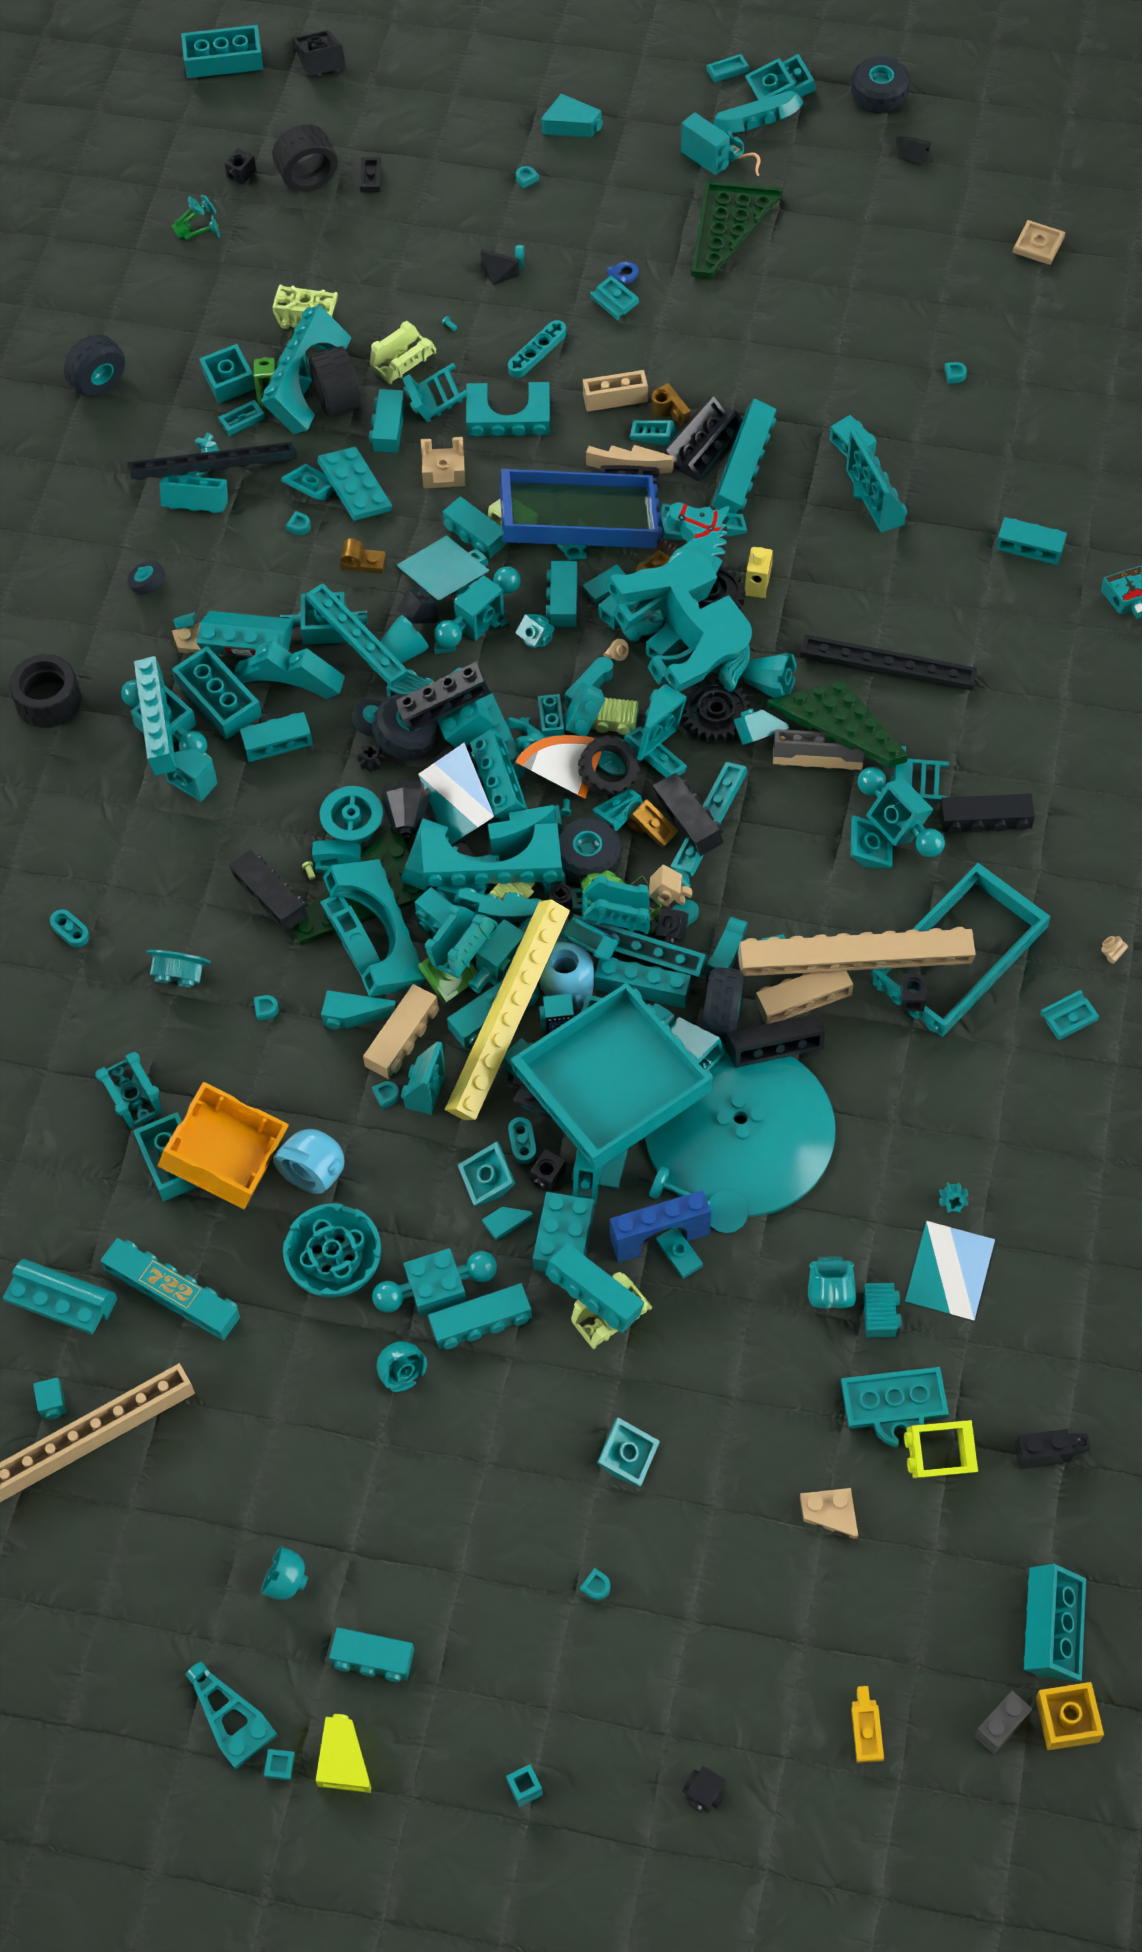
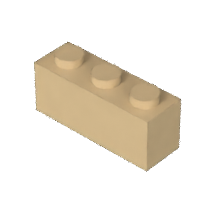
M644 370L583 379V397L587 412L648 402V384Z

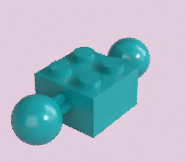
M506 566L496 571L493 582L484 575L479 580H475L468 590L456 597L454 601L455 620H445L436 626L434 631L436 642L444 648H452L461 641L462 632L474 641L483 635L492 626V622L498 621L504 615L503 594L514 593L519 588L521 578L518 571Z
M133 679L123 685L121 697L126 705L135 707L131 710L134 726L144 734L137 680ZM164 685L173 743L177 740L179 741L180 751L195 749L200 753H205L207 750L206 738L199 732L190 731L196 726L193 710Z
M868 767L861 771L857 779L860 791L868 796L876 795L878 797L866 814L872 823L894 846L909 843L916 837V848L921 855L928 858L938 856L945 846L944 837L938 830L926 829L923 826L933 808L905 779L886 784L885 774L880 769Z
M451 1249L442 1250L403 1263L408 1283L398 1285L392 1281L381 1282L373 1290L372 1301L378 1310L390 1313L396 1311L402 1305L403 1299L413 1297L419 1317L466 1302L462 1281L469 1278L481 1283L491 1280L496 1274L497 1262L490 1253L478 1251L468 1258L465 1265L456 1267Z

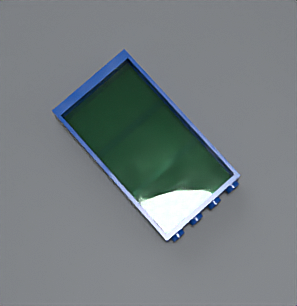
M501 469L499 489L503 542L656 548L658 539L661 540L662 527L658 526L660 525V512H657L659 499L655 498L657 496V484H653V475Z

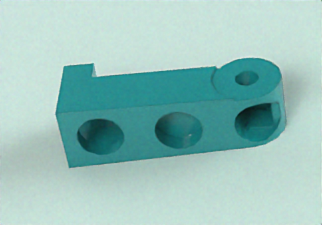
M600 657L595 660L564 694L565 706L569 707L581 682L599 689L604 682L612 679L613 662L610 658Z
M734 917L729 919L714 954L707 963V976H710L711 970L717 967L732 969L738 955L739 944L741 941H744L743 938L748 922Z

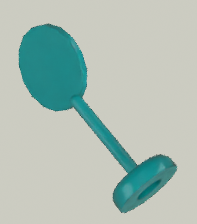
M661 1166L651 1187L649 1197L653 1199L659 1198L664 1188L682 1196L691 1193L667 1183L669 1169ZM718 1191L707 1200L711 1210L710 1226L718 1232H735L742 1228L747 1221L749 1213L747 1202L736 1191Z

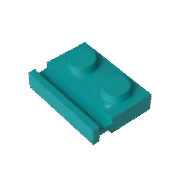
M612 275L598 285L594 292H590V297L616 320H619L621 315H625L639 303V298Z
M1081 990L1042 1009L1040 1015L1045 1018L1047 1025L1058 1041L1099 1019L1098 1013L1088 999L1082 995L1083 992Z

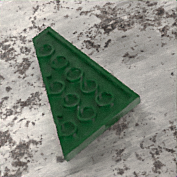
M706 181L691 277L712 278L780 200L783 188Z
M844 680L767 700V708L769 710L777 709L783 712V717L789 720H794L810 730L815 728L824 732V737L835 740L838 744L851 750L856 748L866 753L865 757L875 760L887 768L908 761V754Z
M391 826L361 855V861L359 862L380 860L382 867L386 871L388 883L393 889L397 906L402 909L415 904V901L426 891L400 882L410 853L404 839L397 835ZM328 889L305 909L308 917L293 927L300 945L336 933L320 904L321 901L330 897ZM344 897L348 905H351L360 923L377 918L376 914L362 903Z

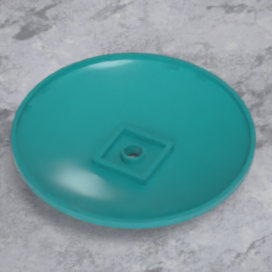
M722 1043L726 1052V1043ZM726 1052L709 1070L713 1076V1091L645 1136L647 1151L656 1172L658 1173L661 1166L669 1169L667 1183L690 1193L703 1190L707 1200L718 1191H736L747 1202L748 1217H756L777 1212L790 1206L806 1195L817 1184L832 1156L835 1142V1118L830 1100L823 1086L798 1060L789 1056L735 1068ZM742 1115L746 1117L747 1122L738 1124L734 1121V1118Z

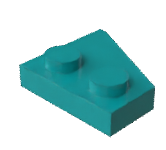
M629 788L595 807L593 812L596 818L608 823L617 831L643 801L641 795Z

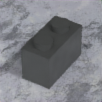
M1011 1691L979 1726L974 1737L995 1755L1029 1717L1032 1708L1015 1692Z

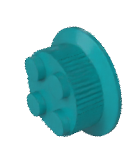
M347 786L333 791L325 798L320 808V821L329 835L336 840L358 844L370 840L383 818V808L379 798L372 791L359 786Z
M146 950V954L153 957L150 976L155 977L154 982L168 984V982L174 981L178 982L177 986L191 988L194 984L200 983L202 966L211 964L210 960L193 955L163 950Z

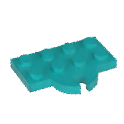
M940 1367L841 1378L848 1429L874 1426L877 1436L890 1446L898 1447L899 1439L894 1434L897 1428H903L907 1431V1427L924 1425V1420L947 1418L949 1416Z

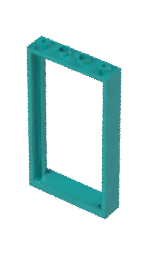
M979 863L967 873L913 930H918L919 932L929 931L974 884L1030 924L1031 927L943 1019L927 1006H925L924 1012L908 1011L912 1017L923 1021L930 1031L938 1033L942 1037L1046 930L1050 920V915ZM892 968L873 969L871 975L873 986L879 991H884L895 1004L900 1005V986L886 976Z

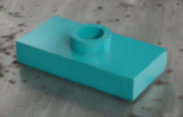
M677 1227L671 1228L656 1238V1243L682 1279L703 1267L702 1261Z

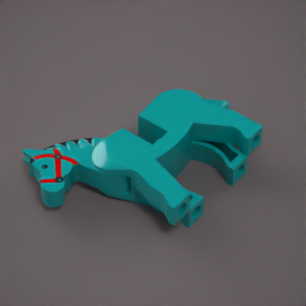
M679 502L672 504L666 515L665 524L671 530L680 531L681 536L688 543L677 549L666 565L643 569L629 575L614 574L610 576L606 588L617 603L613 615L624 632L657 609L662 608L674 631L689 647L686 651L677 655H657L651 659L647 667L658 685L668 682L670 687L678 692L704 680L709 673H719L718 678L724 688L732 692L737 685L738 679L749 664V642L752 637V628L731 597L728 595L701 609L698 604L699 601L708 597L717 579L716 573L724 559L728 535L725 517L729 511V506L718 510L711 505L698 509Z

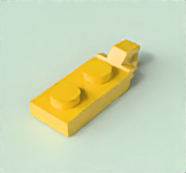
M868 1686L857 1687V1701L852 1702L851 1708L857 1763L884 1761L878 1705H876V1700H870Z

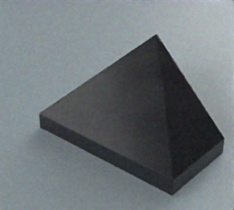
M481 249V266L492 285L519 276L520 262L518 258Z

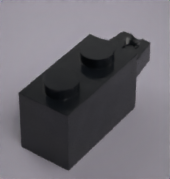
M1069 1429L1019 1435L1015 1443V1449L1020 1469L1070 1463L1072 1456L1088 1452L1090 1450V1443L1087 1434L1069 1433Z

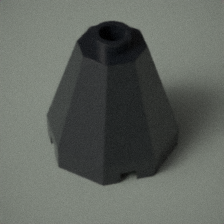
M399 780L395 786H392V782L387 783L382 791V802L393 831L402 838H410L417 833L428 805L430 789L428 787L424 789L422 782Z

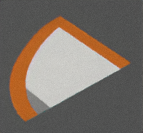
M577 735L544 738L528 746L519 755L516 763L586 798L589 786L587 784L584 785L582 775L579 776L578 770L580 766H578V761L581 758V753L595 738ZM602 751L594 754L592 758L594 772Z

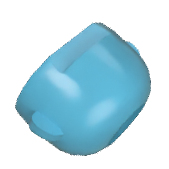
M558 941L555 943L538 980L546 996L571 994L573 1010L583 1007L586 995L592 996L594 989L593 961L586 949L570 941ZM564 970L571 971L570 973L566 974L559 973L560 971Z
M305 1129L295 1133L273 1156L275 1167L286 1180L307 1192L316 1194L325 1192L339 1177L345 1165L344 1154L340 1145L326 1133L315 1129Z

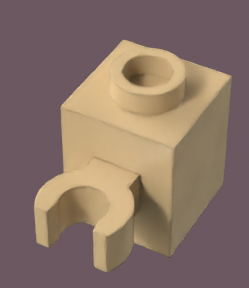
M662 865L650 877L649 897L667 907L674 900L678 904L684 905L685 896L688 898L692 897V889L687 886H681L682 874Z

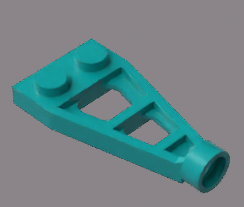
M203 1662L195 1664L186 1672V1677L195 1687L220 1750L235 1769L278 1736L260 1711L211 1674ZM204 1676H206V1677H205V1680H204L203 1682H198V1681H200ZM215 1690H220L228 1698L229 1702L216 1712L208 1701V1695ZM231 1710L239 1711L248 1720L247 1724L234 1735H228L222 1724L223 1716Z

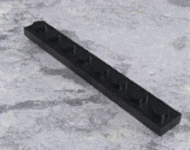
M292 442L132 461L127 462V470L131 480H144L148 477L161 478L171 474L184 475L195 471L225 470L235 466L247 467L250 464H268L274 461L287 462L290 459H297V451Z
M806 634L800 657L967 690H973L977 672L976 667Z

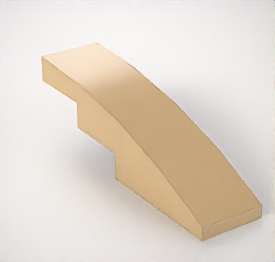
M612 445L609 452L591 446L586 451V465L601 469L602 465L656 467L659 469V474L673 472V456L636 445L633 446L632 451Z

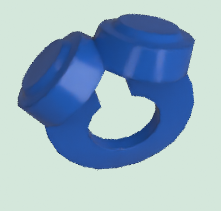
M622 262L615 267L609 266L607 272L609 276L612 275L625 286L626 283H630L638 277L639 269L634 263ZM625 267L633 270L631 274L619 275Z

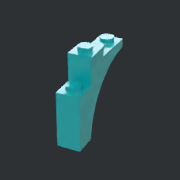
M273 640L261 644L255 652L256 655L239 661L235 666L234 675L242 684L251 681L282 682L309 690L325 700L340 694L345 678L342 673L307 648L292 654Z

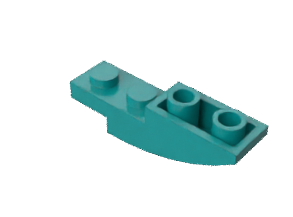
M560 694L538 696L541 733L545 738L563 736L564 724Z
M460 888L455 894L453 903L475 909L474 912L476 914L487 916L498 923H501L504 919L509 923L523 922L527 917L532 918L538 903L542 900L537 898L527 899L516 892L505 893L501 900H499L497 896L492 894L482 895L476 893L471 888Z
M335 896L321 901L320 904L323 911L340 937L344 949L359 974L362 976L369 965L381 962L351 905H348L345 898Z

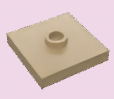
M1027 220L1013 248V253L1051 265L1065 237V232Z

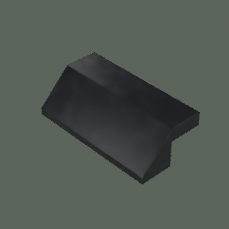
M714 396L708 397L661 452L674 457L673 468L700 481L736 440L743 419L736 410L725 412Z

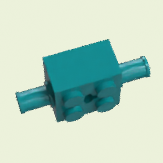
M332 592L346 606L344 592ZM301 594V612L299 614H280V618L294 619L293 627H300L303 645L347 643L306 600V594ZM367 610L352 612L362 624H368Z
M527 917L518 928L504 919L490 934V939L486 940L475 954L478 973L469 982L472 990L480 993L488 982L496 985L504 980L531 918Z

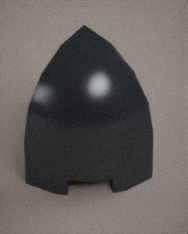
M906 136L896 137L898 152L904 159L919 164L925 161V151L929 152L931 141Z

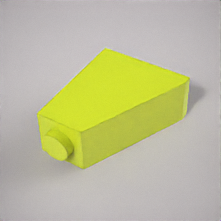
M334 1714L333 1718L326 1717L316 1775L318 1787L371 1793V1784L353 1721L349 1720L348 1716L342 1714Z

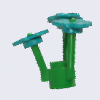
M205 195L200 196L202 207L194 198L189 196L187 200L190 208L171 225L179 239L185 237L188 240L192 236L212 231L213 234L216 233L218 238H221L219 225L214 215H211L212 221L209 222L210 226L190 232L192 227L189 222L199 214L204 215V210L214 214L217 213L213 204Z

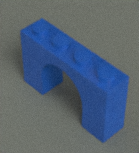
M701 1190L610 1218V1243L617 1262L641 1256V1244L643 1241L665 1229L681 1227L687 1241L710 1235L711 1210L704 1191Z

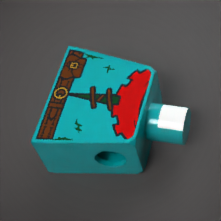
M1142 566L1104 577L1101 592L1117 612L1125 614L1132 611L1137 619L1142 618Z

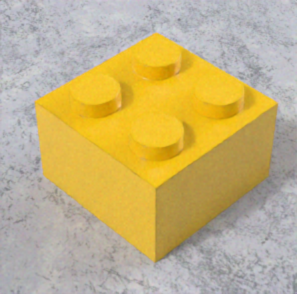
M1091 1682L1039 1690L1035 1699L1047 1751L1101 1741L1104 1733Z

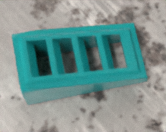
M634 420L629 438L630 440L666 446L676 435V427L673 420Z

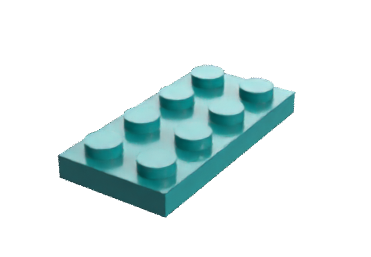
M356 447L318 456V464L353 521L392 510L391 502Z

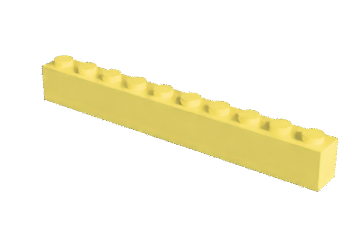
M550 899L538 903L445 1107L446 1111L462 1120H476L570 910Z

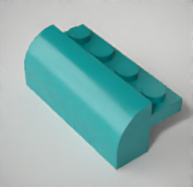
M27 1259L21 1260L12 1271L14 1277L3 1296L4 1302L91 1335L94 1334L101 1319H108L117 1301V1297L112 1291Z

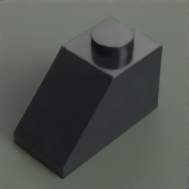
M408 589L396 609L400 615L406 617L412 624L437 623L439 621L436 603L424 589Z

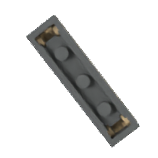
M775 729L773 764L862 770L864 752L856 748L851 750L844 747L835 740L824 737V732Z

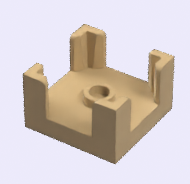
M463 437L452 438L453 448L432 449L431 439H421L424 488L466 486Z

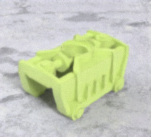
M279 285L273 303V313L283 329L296 327L302 318L303 311L308 307L321 305L332 317L338 293ZM278 302H279V303H284V302H285V303H287V305H286V306L278 305Z
M405 321L401 324L400 329L382 341H376L371 345L370 365L380 377L389 384H392V381L398 377L402 378L405 372L421 361L425 362L427 357L435 354L436 348L433 342L419 335L415 326ZM416 340L419 341L415 347L408 350L411 343ZM382 363H389V367L383 366L379 368L378 366Z
M621 1272L615 1273L612 1276L627 1289L631 1288L633 1290L632 1293L644 1301L641 1314L652 1309L650 1303L629 1277ZM579 1300L575 1302L571 1318L572 1323L593 1349L604 1340H609L610 1336L618 1331L610 1327L600 1316L589 1311ZM588 1317H596L594 1320L595 1324L581 1327L579 1324Z

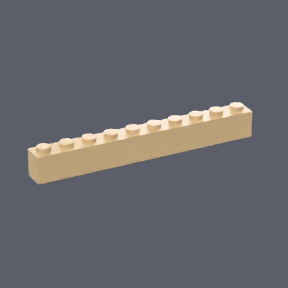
M956 927L951 930L934 928L924 932L908 930L905 933L886 931L882 934H873L871 932H864L851 936L847 933H842L832 937L816 935L813 938L793 936L790 939H780L779 937H771L767 940L759 941L749 938L741 941L738 948L740 972L744 976L971 964L976 955L972 929H965L963 927Z
M180 1363L0 1462V1502L195 1394Z

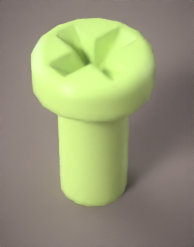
M311 861L302 864V868L306 870L309 880L316 878Z

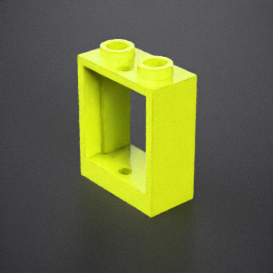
M972 1420L907 1427V1432L904 1433V1442L906 1448L909 1447L910 1458L907 1459V1467L909 1473H912L913 1479L978 1472ZM957 1429L961 1467L924 1470L919 1432Z

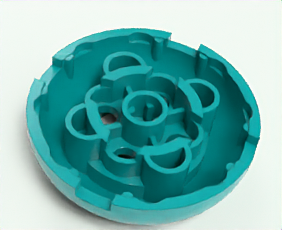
M339 1203L319 1205L301 1214L290 1226V1231L283 1244L285 1266L294 1282L305 1291L326 1298L346 1296L362 1288L376 1272L381 1257V1241L372 1220L357 1208L355 1210ZM335 1238H344L345 1241L340 1244V1242L335 1240ZM316 1246H321L322 1252L315 1254L313 1249ZM347 1256H352L355 1258L353 1261L346 1260L344 1262ZM325 1266L331 1267L329 1272H322V1269Z

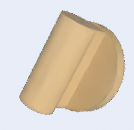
M616 639L603 655L616 661H622L628 655V644L623 639Z
M1110 936L1102 943L1101 951L1106 955L1107 960L1114 964L1128 948V945L1123 942L1120 936Z

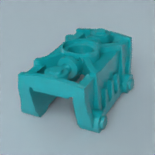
M599 875L583 893L582 919L584 921L586 919L596 921V924L605 923L627 928L631 932L637 930L648 934L650 930L648 886L642 884L633 886L607 880L606 876Z
M453 905L449 912L450 916L433 939L427 940L425 949H427L426 952L436 969L453 977L460 978V974L466 967L470 966L469 962L482 944L490 939V933L498 924L487 916L476 914L460 905Z
M136 1052L126 1055L125 1061L123 1060L108 1069L102 1067L95 1072L97 1080L104 1083L114 1100L116 1114L123 1116L130 1129L140 1126L162 1113L158 1097L160 1096V1091L155 1085L152 1086L139 1063L140 1056ZM127 1065L133 1073L132 1081L128 1077H124V1067ZM110 1074L116 1079H120L119 1086L114 1085L109 1076ZM135 1089L137 1090V1095L134 1098L128 1099L125 1097V1093L128 1090ZM142 1101L150 1103L154 1112L149 1113L148 1110L143 1109L144 1103ZM131 1106L133 1110H138V1120L135 1122L130 1114Z

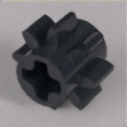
M373 744L361 747L362 754H357V760L360 762L361 769L365 768L370 773L377 769L381 770L380 763L385 762L382 748H377Z

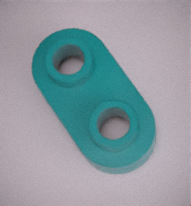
M61 909L51 915L50 924L52 929L72 947H82L89 941L87 927L69 911ZM66 922L65 925L60 926V923Z
M517 1117L508 1126L512 1154L518 1163L528 1164L536 1157L532 1124L524 1117ZM518 1130L525 1131L523 1134L516 1133ZM522 1151H527L528 1155L523 1156L520 1153Z

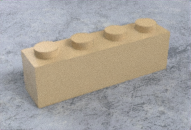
M847 971L804 973L795 979H785L773 987H763L759 992H756L755 1004L765 1024L779 1022L851 996L853 983Z
M413 984L364 1054L365 1067L387 1079L393 1073H397L402 1065L404 1056L409 1055L413 1050L417 1037H421L427 1028L426 1024L430 1018L434 1019L439 1011L437 996Z

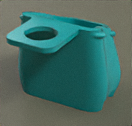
M818 1257V1261H812L809 1264L810 1274L808 1282L810 1304L818 1308H847L854 1306L856 1301V1284L852 1261H843L842 1257Z

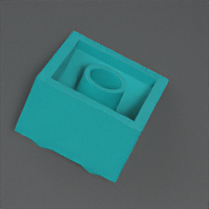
M195 749L174 752L177 771L165 773L166 781L202 802L217 785L212 758L207 753H200Z

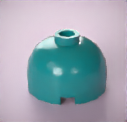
M405 1341L394 1342L384 1348L378 1356L376 1362L377 1375L387 1388H390L391 1391L400 1392L407 1390L416 1384L413 1380L419 1374L421 1376L424 1375L427 1368V1358L412 1343Z
M280 1546L272 1560L274 1563L271 1569H268L261 1592L263 1595L273 1599L286 1600L293 1597L297 1590L302 1591L304 1589L308 1576L304 1575L305 1564L301 1556L291 1549Z

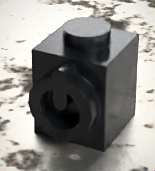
M661 908L656 935L662 937L663 942L676 944L677 940L684 941L689 914L681 910Z
M702 1766L700 1771L693 1770L682 1792L686 1794V1800L689 1801L688 1805L700 1813L703 1810L709 1813L712 1807L717 1809L725 1795L721 1792L725 1787L726 1780Z

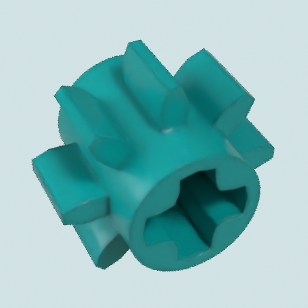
M948 1182L944 1190H939L942 1197L939 1199L940 1206L946 1205L948 1213L951 1211H958L960 1213L963 1206L969 1205L966 1199L969 1196L968 1190H961L959 1182L957 1184H950Z

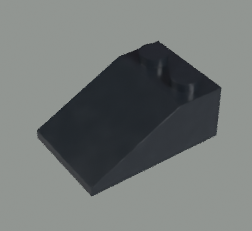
M329 30L292 38L302 66L309 76L319 77L323 75L322 73L329 71L330 73H336L341 71L342 68H346L343 46Z

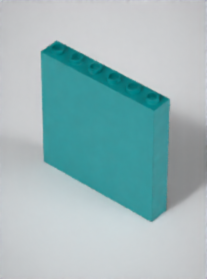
M627 982L510 1059L513 1072L595 1170L713 1091V1076L707 1068L703 1069L699 1065L695 1054L688 1052L684 1048L685 1045L681 1038L677 1035L674 1037L666 1021L663 1019L660 1021L652 1005H646L640 992L636 988L632 989Z

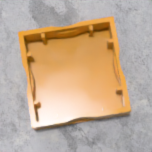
M203 1082L192 1100L184 1120L177 1126L163 1150L158 1167L245 1209L277 1151L289 1124L259 1109L249 1107L238 1101L235 1097Z

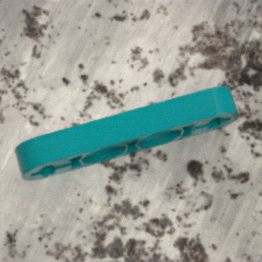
M560 320L550 322L509 360V375L514 378H521L566 337L565 323ZM542 340H546L549 342V344L543 346L540 345L539 342ZM527 353L536 354L533 358H528L525 355Z

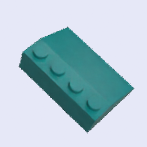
M855 429L850 430L846 471L853 484L856 481H861L863 492L866 497H862V500L881 533L903 526L905 516L907 515L906 506L899 501L897 490L890 485L889 477L886 472L882 471L878 457L873 455L871 449Z

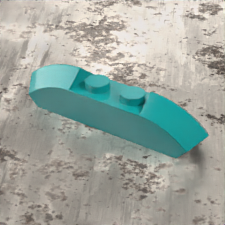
M787 91L719 112L715 117L714 126L726 132L730 130L732 134L741 133L790 116L801 107L803 101L796 92Z

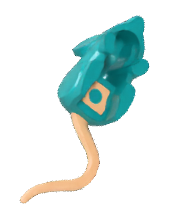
M722 130L730 136L729 162L754 156L757 158L755 171L759 176L758 168L761 162L759 155L756 153L743 154L744 143L738 137L733 138L730 130L727 132Z

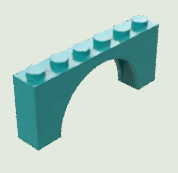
M321 305L308 307L303 311L302 318L294 329L295 333L287 343V349L279 359L280 363L273 372L271 382L265 388L264 396L261 400V403L293 434L308 430L315 416L303 397L299 382V367L305 351L309 347L322 351L339 346L347 349L352 338Z
M557 823L534 824V835L528 847L517 856L500 862H480L463 856L450 845L443 827L420 828L423 886L437 887L440 885L460 886L466 884L484 885L493 883L561 881L562 862Z
M380 860L331 865L323 876L330 897H346L362 903L376 914L387 932L389 941L387 958L377 964L369 965L361 976L368 996L409 991L413 984L420 987L426 978L417 966L420 963L417 950L412 944L409 930L405 926L401 909L397 906L393 889L388 883L386 871L382 867Z

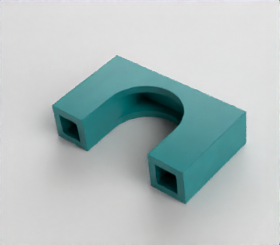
M529 382L528 404L524 410L514 415H500L489 407L487 383H467V436L550 435L549 382Z
M609 595L598 605V618L615 630L619 626L618 621L613 615L617 603L612 595ZM662 608L657 610L664 615L665 624L646 642V655L651 659L657 655H675L686 645L672 628Z

